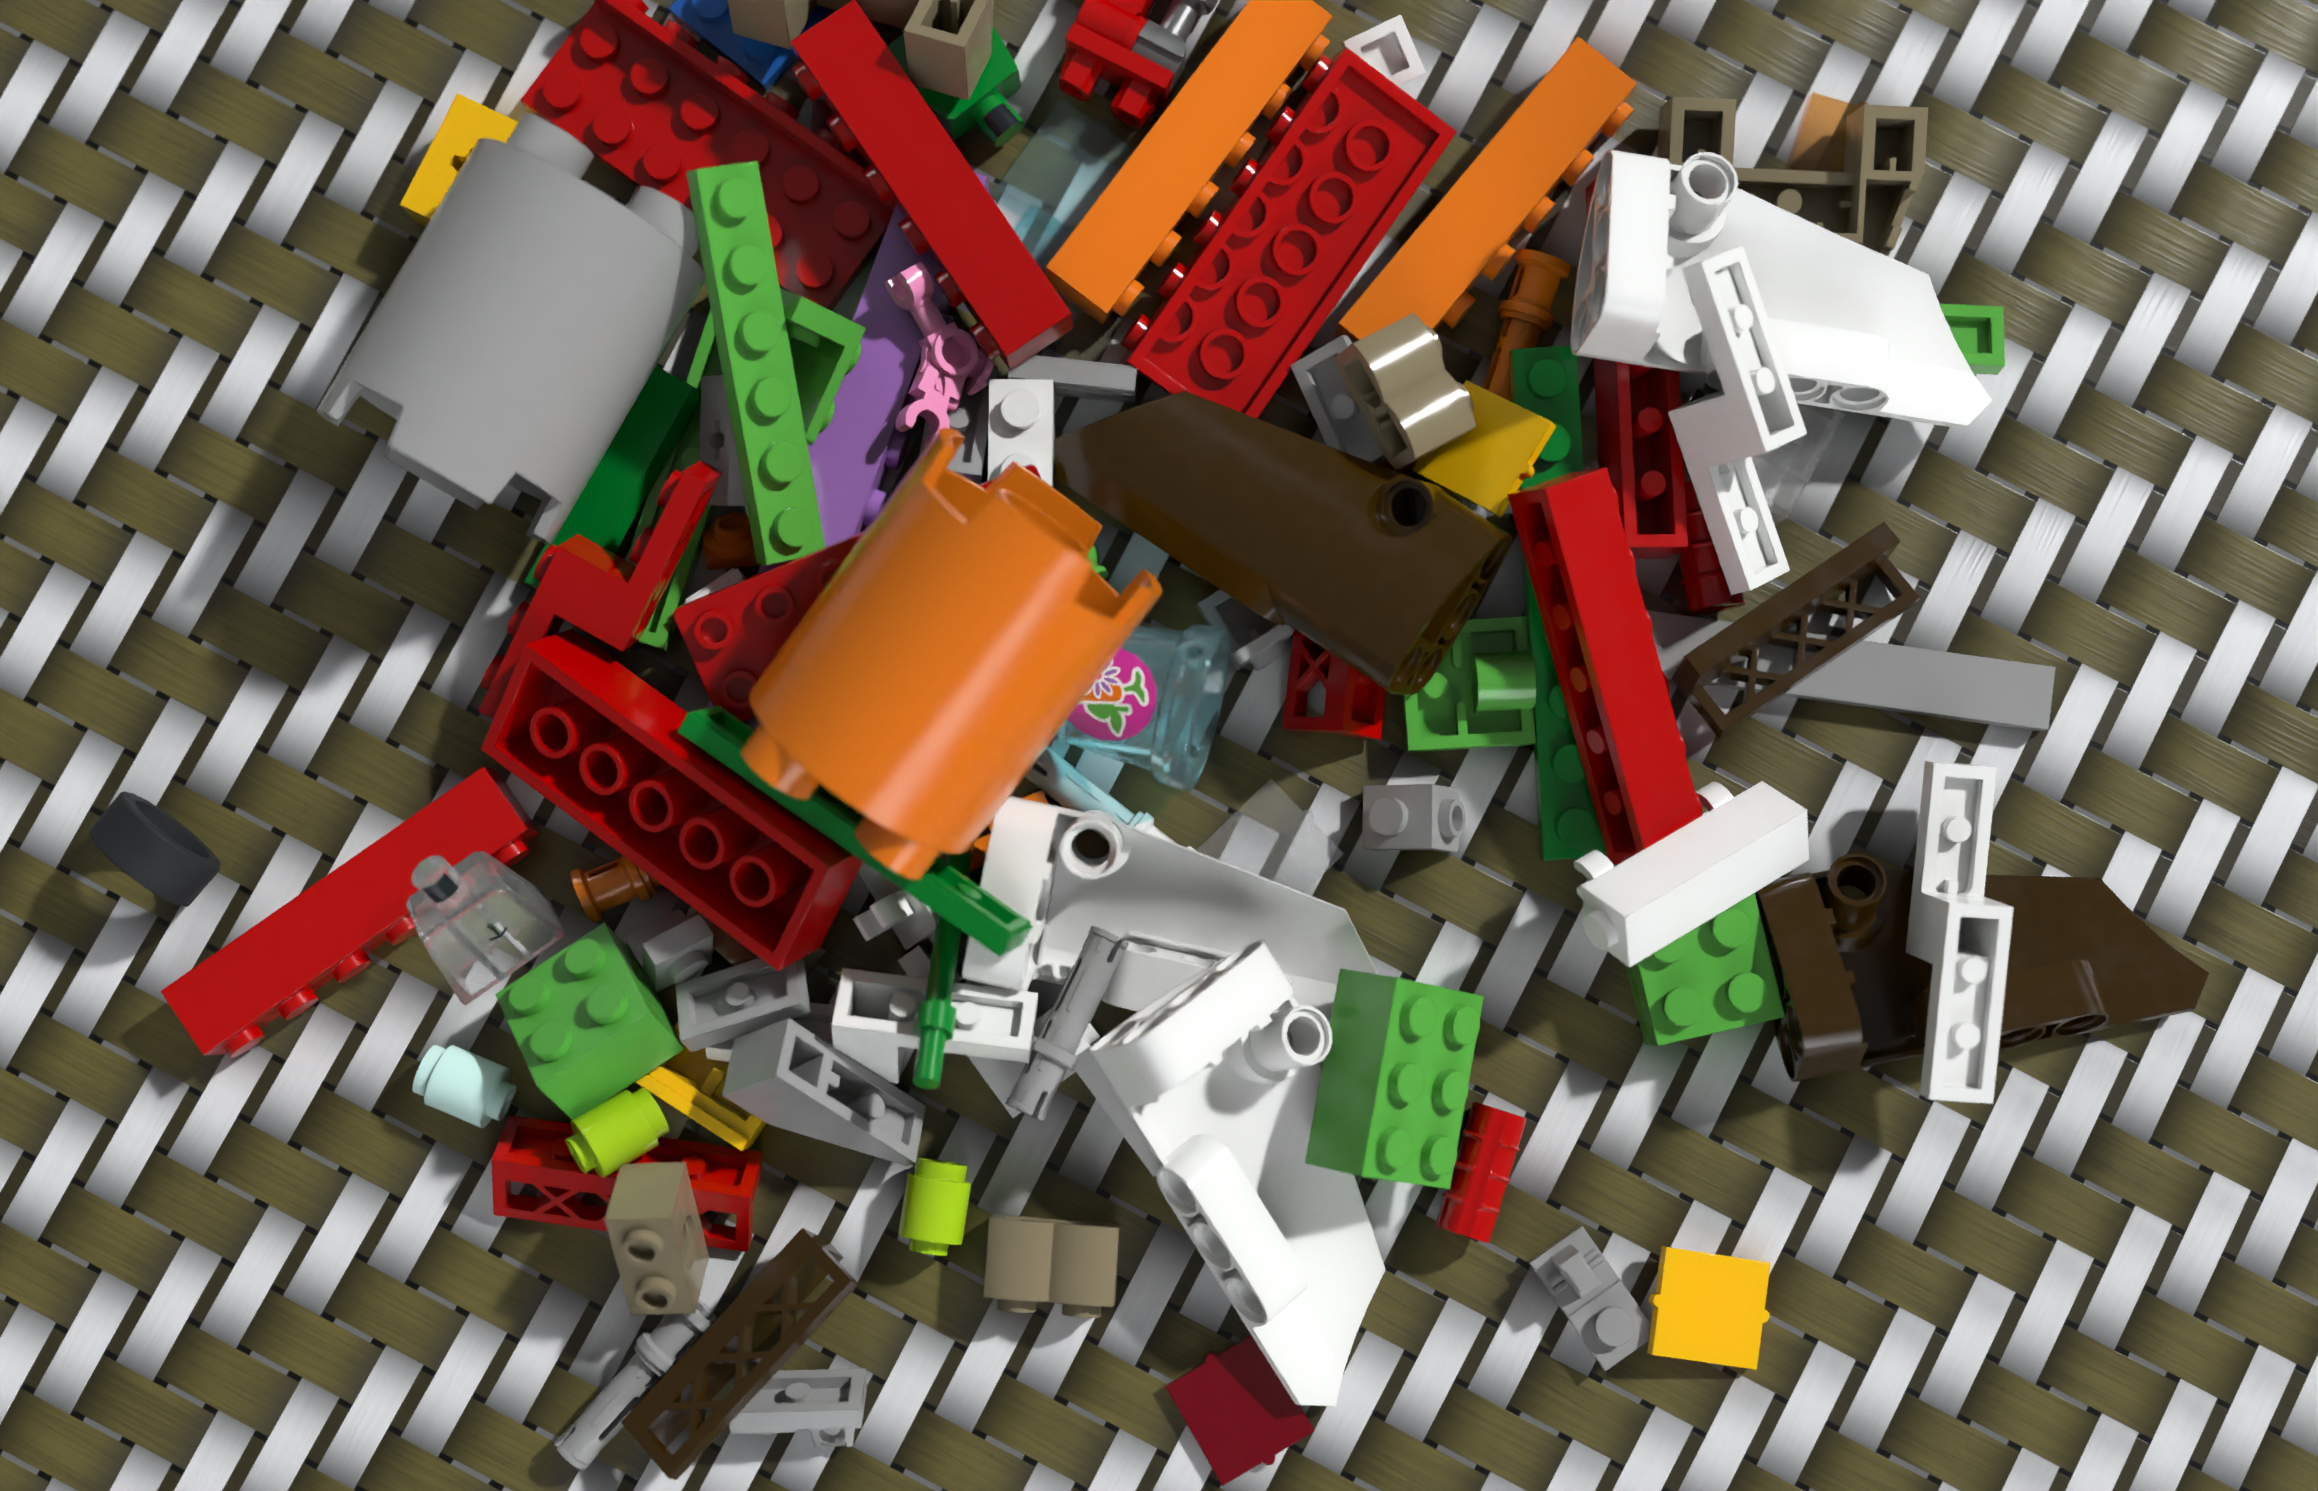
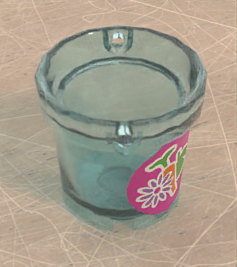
M1192 624L1185 631L1138 625L1051 741L1070 745L1151 772L1153 779L1159 784L1184 793H1190L1200 779L1215 736L1227 680L1230 655L1229 634L1222 627Z

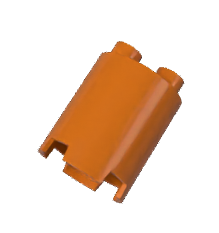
M944 427L936 433L751 689L749 694L750 703L761 724L741 750V755L749 767L762 779L783 793L797 799L807 800L819 784L822 783L845 802L865 814L854 830L855 837L859 843L883 865L913 880L921 879L940 852L960 854L967 852L1162 594V588L1155 576L1142 569L1119 595L1092 569V563L1086 558L1103 526L1059 491L1015 461L986 489L948 469L949 463L965 437L955 429Z

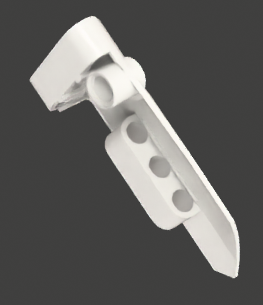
M1610 149L1604 154L1591 199L1579 259L1570 338L1572 354L1705 375V381L1708 386L1715 390H1723L1717 370L1713 365L1711 353L1696 309L1691 301L1682 268L1743 246L1797 403L1965 429L1992 401L1973 374L1954 339L1941 310L1929 274L1837 235L1737 188L1738 178L1736 171L1731 163L1720 155L1711 152H1700L1690 156L1681 166L1670 164L1669 160ZM1693 191H1696V192L1700 193L1704 198L1698 196V195H1697L1695 192H1693Z
M1009 796L994 817L980 887L1029 920L1033 927L1021 946L1000 957L969 936L962 978L1017 991H1028L1032 980H1042L1064 985L1082 950L1091 926H1095L1118 936V940L1122 939L1129 943L1113 972L1101 1000L1113 1006L1138 1012L1207 967L1253 942L1263 940L1294 989L1293 997L1298 1005L1311 1006L1319 1010L1327 1018L1330 1025L1340 968L1372 974L1378 973L1346 909L1117 822L1112 815L1101 810L1080 812ZM1086 829L1100 831L1108 839L1110 852L1099 859L1084 857L1076 848L1075 836L1080 831Z
M1259 940L1221 959L1166 992L1099 1039L1089 1049V1053L1161 1166L1157 1170L1156 1179L1162 1194L1295 1405L1336 1406L1343 1372L1354 1339L1386 1269L1355 1175L1305 1163L1322 1070L1320 1061L1330 1051L1332 1030L1327 1018L1319 1010L1311 1006L1298 1005L1293 997L1294 989L1264 941ZM1287 1030L1290 1031L1292 1036V1049L1287 1041Z

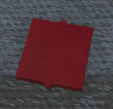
M1251 1334L1218 1354L1213 1351L1207 1352L1205 1354V1362L1165 1385L1222 1486L1262 1462L1266 1465H1272L1275 1462L1276 1454L1314 1432V1428L1300 1405H1295Z

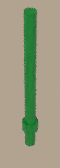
M974 844L965 853H946L945 863L968 879ZM937 914L925 1002L917 1005L913 1030L914 1034L919 1037L913 1084L926 1089H934L940 1086L945 1043L953 1038L957 1010L951 1006L962 930L939 914Z

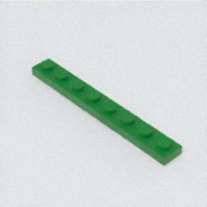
M1571 345L1510 350L1509 368L1512 402L1552 421L1557 426L1532 466L1535 469L1534 475L1531 478H1525L1518 491L1568 473L1584 471L1577 355L1572 354ZM1521 545L1529 650L1533 654L1536 673V703L1533 708L1536 743L1533 744L1540 859L1544 861L1578 859L1593 850H1597L1608 857Z

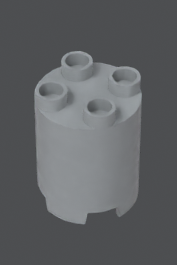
M524 113L506 143L490 138H479L316 412L327 421L339 426L358 397H362L397 420L383 457L475 510H478L484 502L491 504L506 484L541 501L526 535L550 546L706 279L704 270L693 259L699 248L693 211L673 198L647 186H641L632 202L623 206L581 180L594 158L593 153L586 146L552 123L535 115Z

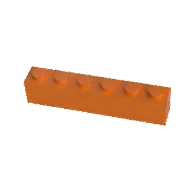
M1249 0L1048 263L1044 274L1054 289L1102 325L1113 311L1123 317L1145 288L1136 280L1150 261L1160 268L1181 241L1182 237L1174 230L1185 215L1189 212L1198 219L1220 188L1211 181L1226 163L1235 170L1250 151L1257 139L1248 132L1262 114L1272 121L1290 98L1294 90L1286 84L1289 78L1299 66L1308 72L1317 59L1325 52L1331 41L1323 36L1333 16L1313 0Z
M1578 36L1338 322L1335 338L1346 335L1351 336L1353 341L1356 342L1412 313H1415L1435 333L1443 323H1446L1453 329L1475 303L1476 298L1469 292L1482 276L1485 275L1493 281L1515 255L1516 251L1509 244L1522 228H1525L1531 234L1534 233L1556 204L1548 197L1562 180L1572 187L1595 158L1588 149L1601 134H1604L1611 140L1632 115L1634 109L1627 102L1637 83Z

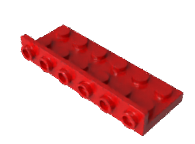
M594 0L595 2L520 101L525 108L570 134L593 153L594 157L636 187L647 186L683 204L691 211H693L687 171L758 161L779 287L833 311L879 249L896 205L891 199L882 204L862 175V171L865 169L847 157L848 153L840 145L834 134L822 127H819L816 133L807 129L796 121L799 113L783 98L773 92H768L765 98L746 85L749 78L732 62L722 56H718L715 62L698 52L696 48L699 43L681 26L668 20L663 27L646 15L649 8L642 0Z
M1347 47L1336 53L1331 59L1322 54L1313 64L1300 84L1308 90V93L1295 111L1286 106L1279 113L1264 136L1272 142L1271 146L1259 163L1249 158L1228 187L1229 190L1236 194L1234 199L1222 215L1215 209L1208 215L1192 239L1193 242L1200 246L1186 267L1179 261L1176 262L1157 288L1156 293L1164 298L1150 319L1141 313L1122 338L1120 345L1126 348L1127 352L1120 363L1122 365L1134 366L1137 372L1169 395L1183 391L1190 392L1258 418L1292 369L1290 365L1297 362L1457 133L1455 129Z

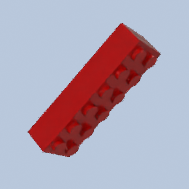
M573 629L525 644L481 750L777 971L819 949L863 861L677 732L687 715L685 710Z

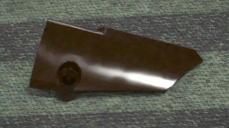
M1186 391L1125 410L1054 439L1057 480L1252 611L1274 623L1283 626L1288 624L1391 694L1414 695L1428 684L1502 565L1512 544V536L1452 498L1441 486L1411 478ZM1421 493L1426 501V512L1424 518L1413 526L1407 517V506L1415 495Z
M1861 853L1847 854L1839 857L1831 865L1830 870L1812 874L1806 872L1778 878L1755 892L1785 1015L1783 1018L1772 1020L1783 1064L1792 1082L1924 1056L1933 964L1906 953L1914 871L1883 870L1882 866L1872 857ZM1986 875L1984 897L2013 907L1999 1051L2194 1011L2209 972L2178 952L2154 932L2120 900L2101 878ZM1853 886L1859 888L1867 898L1863 900L1847 898L1840 892L1839 887Z

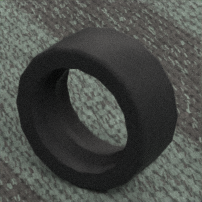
M121 792L89 831V836L95 846L118 868L149 891L178 906H190L220 871V861L197 836L165 811L133 793Z

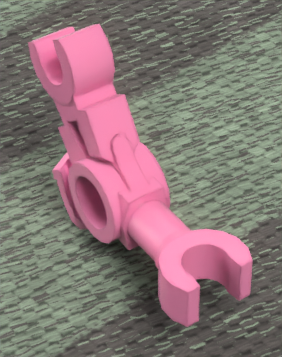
M919 262L887 280L885 285L894 302L903 310L911 312L925 337L918 341L922 348L921 363L908 392L916 397L915 402L905 406L898 413L896 430L904 432L912 428L916 422L917 415L922 416L929 424V433L924 442V445L928 446L939 429L942 427L950 428L947 409L952 412L956 411L962 395V388L967 395H973L988 384L994 359L990 361L983 351L977 348L976 342L971 335L962 329H958L955 322L948 325L945 323L932 299L934 285L926 267ZM969 377V380L964 385L965 379Z

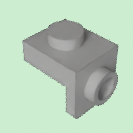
M1221 589L1197 604V609L1236 670L1251 662L1255 670L1259 671L1289 651L1284 641L1291 637L1295 631L1294 628L1288 624L1283 626L1260 616Z
M1435 784L1363 786L1362 849L1372 851H1458L1459 837L1463 834L1466 816L1457 788Z
M675 909L628 934L626 946L655 993H658L674 983L680 984L694 978L707 965L712 963L713 933L700 913L687 919L682 910Z

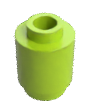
M642 1087L632 1094L628 1090H624L570 1121L574 1135L565 1139L572 1157L583 1173L595 1169L601 1178H605L620 1169V1166L628 1164L659 1145L658 1138L667 1134L670 1130L659 1105L645 1087Z
M927 1158L916 1159L915 1172L908 1173L898 1231L899 1236L910 1239V1251L947 1256L949 1245H962L972 1184L966 1181L967 1165Z

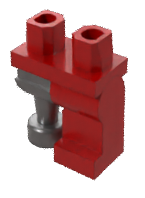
M1085 0L1075 22H1073L1065 37L1066 58L1059 77V89L1080 101L1089 102L1102 78L1120 88L1110 106V113L1117 120L1135 129H1140L1154 112L1156 106L1163 110L1166 109L1173 95V89L1183 74L1186 53L1185 43L1197 14H1210L1218 0H1174V4L1160 25L1147 19L1156 0Z

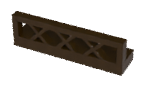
M1885 522L1683 657L1671 679L1718 738L1917 603L1920 596L1888 559L1900 540ZM1872 573L1878 577L1895 598V600L1883 608L1855 603L1857 583ZM1845 592V601L1833 600ZM1815 611L1843 615L1841 636L1835 641L1806 637L1808 617ZM1854 618L1865 619L1853 628ZM1797 624L1796 635L1784 633ZM1767 644L1793 648L1792 670L1785 675L1758 671L1759 649ZM1805 651L1816 652L1804 661ZM1748 657L1747 668L1736 667L1737 664ZM1718 677L1745 682L1742 704L1726 715L1703 688ZM1755 684L1767 686L1754 695Z
M801 1228L623 1419L621 1423L668 1478L677 1480L858 1286L859 1283L839 1263L844 1257L828 1240ZM827 1275L831 1277L834 1282L815 1302L802 1303ZM796 1314H803L796 1322ZM781 1326V1338L770 1351L756 1352ZM753 1362H759V1363L751 1370V1363H753ZM735 1375V1388L722 1401H711ZM706 1411H713L705 1420ZM690 1423L689 1438L672 1455L667 1447Z

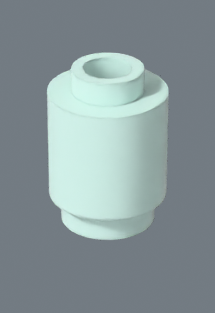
M433 1045L427 1051L418 1067L412 1091L424 1097L425 1105L484 1128L492 1118L497 1121H501L514 1099L516 1085L509 1083L510 1069L455 1045H450L447 1049Z

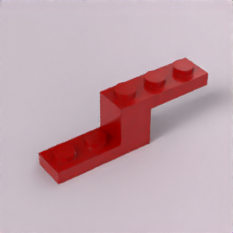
M702 460L683 470L682 473L678 470L672 472L657 500V504L665 509L655 529L647 526L631 551L629 560L636 563L637 566L580 534H576L558 545V547L551 544L540 558L534 571L533 578L539 580L540 584L532 601L523 600L509 622L507 633L514 636L505 656L498 654L490 663L482 678L480 687L488 692L478 711L491 719L494 718L524 645L557 634L564 620L622 652L642 637L724 472Z

